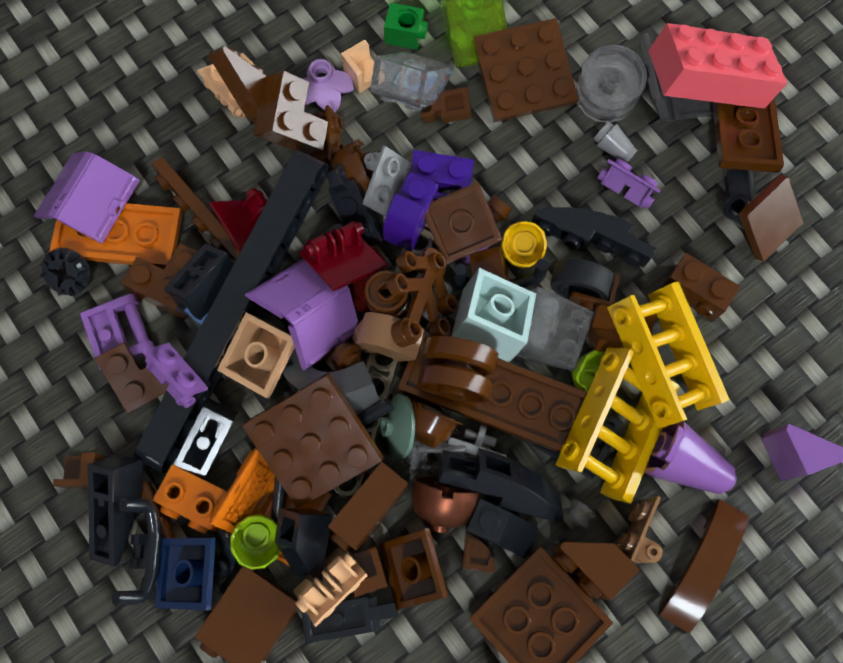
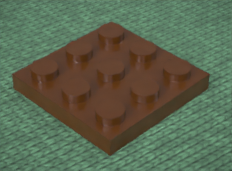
M557 18L473 37L472 43L493 123L560 108L578 102L579 99Z
M329 372L245 421L242 425L297 509L382 462L383 455Z
M541 546L468 618L509 663H576L613 624V621Z

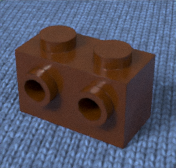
M685 253L661 288L679 281L689 307L714 322L727 310L741 286L688 253Z

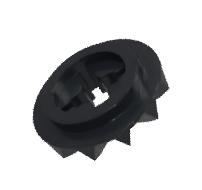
M54 249L45 254L44 260L39 265L42 267L40 278L45 279L48 284L47 289H53L57 292L58 296H74L82 292L89 284L90 269L88 263L82 255L72 249ZM65 265L66 273L70 274V276L63 281L62 274L57 272V270Z

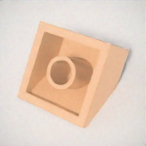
M246 312L217 371L263 397L270 399L295 348L290 332Z

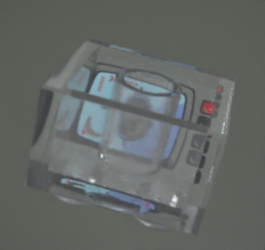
M406 51L376 56L370 92L380 95V99L391 103L399 101L405 103L407 109L421 111L423 107L435 104L452 75L454 66Z

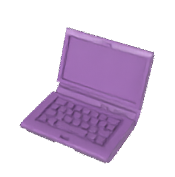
M73 153L58 175L53 187L48 191L35 212L34 217L39 219L56 218L66 226L103 244L140 180L94 153Z
M304 259L245 294L250 300L281 319L285 317L291 323L288 328L302 370H306L352 337L356 326L359 324L348 286L346 285L333 292Z

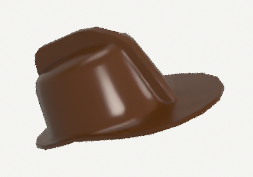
M406 393L403 394L412 403L415 415V436L420 443L436 448L440 442H446L450 438L458 424L464 425L452 419L437 406Z

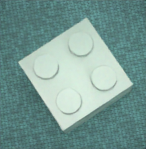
M479 268L463 289L451 337L484 344L498 352V358L510 362L527 344L536 293Z

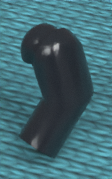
M218 529L213 534L222 549L217 562H214L213 573L218 577L231 575L236 570L238 562L230 548L232 533Z

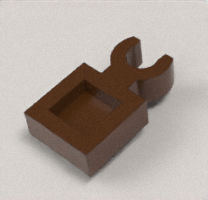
M467 87L439 92V100L432 98L419 100L422 109H431L429 112L421 113L424 123H431L440 116L443 123L472 118Z

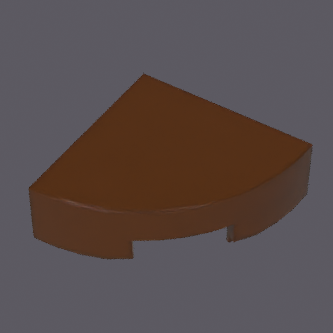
M466 535L462 569L495 573V561L488 547L478 538Z

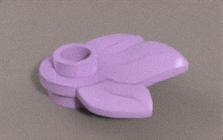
M324 59L313 61L307 70V77L304 78V80L309 82L305 105L316 101L318 107L326 112V105H329L336 112L341 103V93H348L354 90L351 77L346 72L335 70L334 66ZM321 73L326 74L324 77H317Z

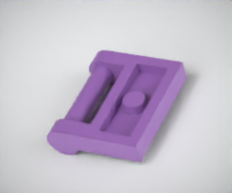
M135 294L122 296L80 313L95 357L123 342L127 344L117 313L121 311L126 312L137 343L129 347L135 359L146 357L142 351L155 347L153 341H149L137 308L139 301Z

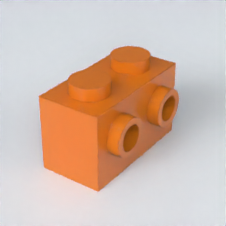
M172 464L152 501L162 505L159 510L161 513L174 519L181 515L190 520L189 527L206 534L208 529L212 531L220 529L209 523V517L223 494H227L228 491Z

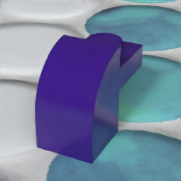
M409 172L399 194H395L387 212L383 227L384 240L411 252L413 251L425 227V215L438 191L437 183Z

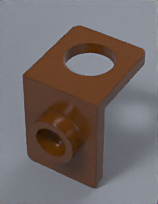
M615 273L613 276V283L607 301L572 292L568 298L567 305L579 308V311L584 314L593 315L597 303L614 304L620 274Z

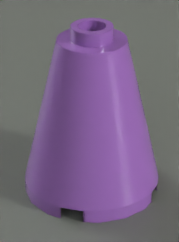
M684 421L662 428L644 471L650 477L715 494H723L726 491H730L737 480L735 467Z

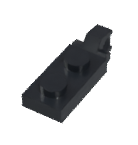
M343 165L329 170L326 173L331 186L328 190L344 226L351 221L355 223L360 222L364 227V233L361 234V237L369 246L383 242V230L374 211L362 204L366 195L360 183L357 184L354 178L348 180Z
M369 596L342 601L332 614L324 618L317 626L312 623L306 612L303 613L301 611L305 644L370 633L375 629L382 628V619L398 616L396 602L378 605L377 597L369 598Z

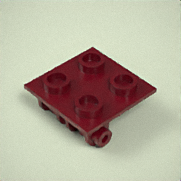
M256 188L246 192V200L210 202L211 208L239 252H241L267 203L262 191H257Z
M354 221L340 227V230L338 228L333 229L332 234L326 232L322 236L308 240L307 244L303 246V251L299 252L300 256L333 292L388 266L361 237V234L364 233L363 225L360 222L355 223Z

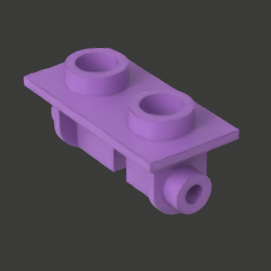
M618 158L615 162L608 159L607 165L611 166L609 171L603 168L597 178L602 181L601 185L606 186L617 194L626 185L630 189L624 198L641 209L642 207L649 209L655 200L650 195L652 192L658 195L661 191L656 188L658 182L645 174H642L639 178L630 172L633 167Z
M170 343L142 351L146 356L147 370L152 372L162 385L169 383L166 390L176 400L177 405H183L185 408H188L196 400L193 397L194 394L208 390L206 384Z

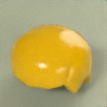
M520 221L510 225L505 230L500 247L504 258L511 265L520 268L531 267L544 257L547 249V239L544 231L537 224Z

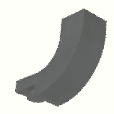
M295 348L287 362L288 367L283 370V374L291 390L294 392L328 373L318 371L311 366L306 370H302ZM364 361L339 371L329 372L355 413L363 412L380 402Z

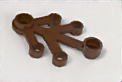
M434 248L424 250L420 256H416L411 251L398 255L396 263L401 272L408 273L413 270H419L422 276L421 278H407L404 274L398 273L387 280L388 290L394 296L415 292L406 318L394 322L391 326V336L394 342L402 348L418 342L422 335L419 321L424 307H426L430 321L429 329L433 336L449 335L451 332L450 323L445 317H440L439 311L444 316L455 313L458 310V302L453 295L447 293L443 278L446 271L445 257ZM433 284H434V287H435V290H436V294H437V297H438L437 303H436V299H435L434 292H433V289H432V285H433Z

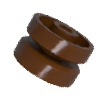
M449 336L429 337L426 341L423 358L430 364L420 368L417 387L433 395L452 400L486 403L490 399L493 384L486 375L495 372L499 353L484 344L467 339Z

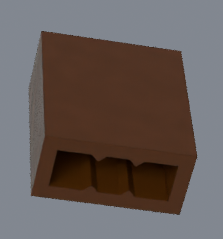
M381 462L328 525L334 532L330 538L345 551H349L351 548L360 550L409 490L408 483Z
M242 566L194 638L201 642L200 649L213 658H217L219 655L229 663H264L298 612L299 608L295 604L298 598L258 570H251Z

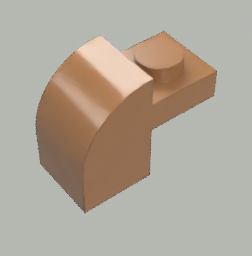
M367 312L363 320L356 326L353 339L354 344L360 347L361 354L378 352L397 361L416 360L425 329L422 328V335L417 343L402 348L394 342L391 336L392 324L401 319L386 314Z

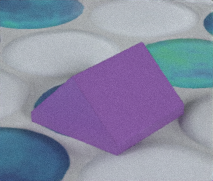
M791 424L765 432L761 438L780 481L807 476L843 462V447Z

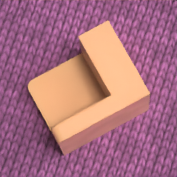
M366 40L341 53L344 72L351 77L353 85L359 93L383 80V73L370 57L369 44Z

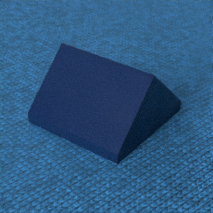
M161 538L155 608L211 610L216 538Z

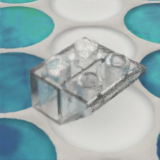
M541 287L531 290V292L536 293L528 341L517 355L531 362L575 370L594 312Z

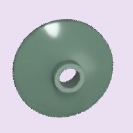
M397 394L391 399L394 410L381 418L379 431L385 439L391 457L395 460H403L408 456L413 446L415 415L409 398L406 395Z

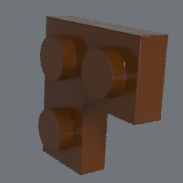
M126 342L94 358L127 413L167 391L169 383L162 385L153 373L147 370L146 366L141 369Z

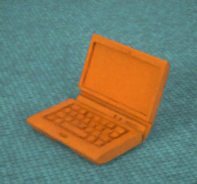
M255 448L249 452L236 473L238 476L227 494H223L209 517L210 524L232 533L235 525L247 515L262 514L271 518L275 475L260 452ZM326 492L299 508H312L323 512L332 494ZM287 494L285 508H296ZM280 551L277 559L290 567Z

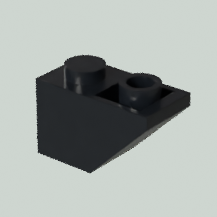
M280 508L274 542L295 575L312 582L317 577L322 582L323 575L321 572L325 567L331 531L328 525L332 521V515L312 508Z

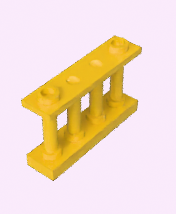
M679 281L648 294L651 302L638 305L635 295H631L607 307L624 348L634 351L630 363L658 429L687 420L683 408L694 404L697 411L730 400ZM657 313V318L663 332L651 335L644 317ZM668 343L676 361L664 366L657 347ZM681 373L688 392L677 396L670 377Z
M607 348L555 465L581 473L585 467L605 480L600 491L601 494L608 498L631 504L662 428L658 429L635 372L628 366L634 351L626 348ZM622 379L642 392L636 409L616 396ZM671 380L677 394L680 386ZM610 408L630 421L623 438L603 425ZM597 437L618 450L611 468L590 455Z

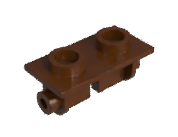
M326 105V113H315L316 117L328 121L323 151L314 152V158L327 163L329 169L335 154L344 147L341 142V133L344 127L340 115H336L330 106Z

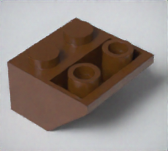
M561 542L555 543L550 547L555 554L552 559L566 573L569 571L575 574L579 579L576 584L589 598L593 596L595 599L612 600L640 570L614 543Z

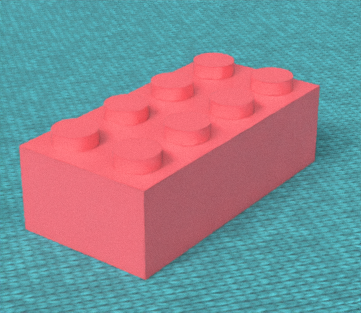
M667 23L648 50L664 96L765 109L787 85L782 67L773 52L772 44L764 37L690 27L685 24Z

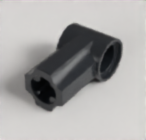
M730 169L727 170V175L724 176L726 201L723 204L722 212L725 217L744 230L739 213L756 197L753 171Z

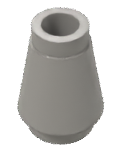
M608 121L593 138L598 143L597 147L626 163L638 151L617 123L613 125Z

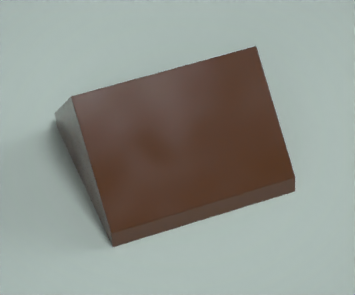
M429 528L380 544L397 610L448 597Z

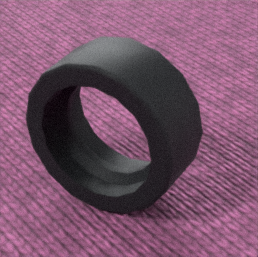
M578 258L561 259L555 264L550 286L555 293L567 299L572 292L607 301L613 283V273L608 268L589 260Z

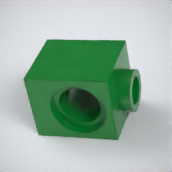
M390 2L384 24L385 44L418 50L420 39L425 40L428 29V22L424 21V9Z

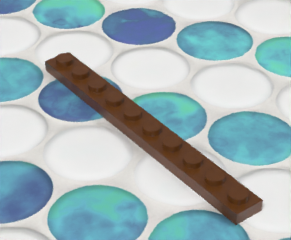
M162 157L153 162L152 165L158 174L154 178L165 192L170 189L175 194L172 199L183 212L190 211L194 216L191 218V221L201 233L207 231L212 237L209 240L212 246L227 252L233 263H235L240 252L221 223ZM272 313V315H273L278 321L281 319L280 317H278V316H276L275 314ZM283 317V319L288 323V325H290L291 323L285 317ZM333 350L315 364L319 366L323 363L330 372L336 371L335 365L331 363Z

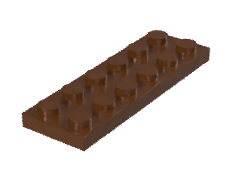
M424 331L416 360L408 362L398 386V391L561 453V448L567 440L587 392L498 359L495 372L486 375L493 383L488 402L470 403L433 395L417 387L420 368L430 364L423 358L427 338L433 335L430 332Z

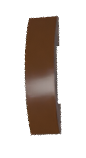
M721 499L717 500L703 527L706 530L677 586L673 585L658 614L659 616L686 633H691L716 595L734 560L749 519L748 515Z

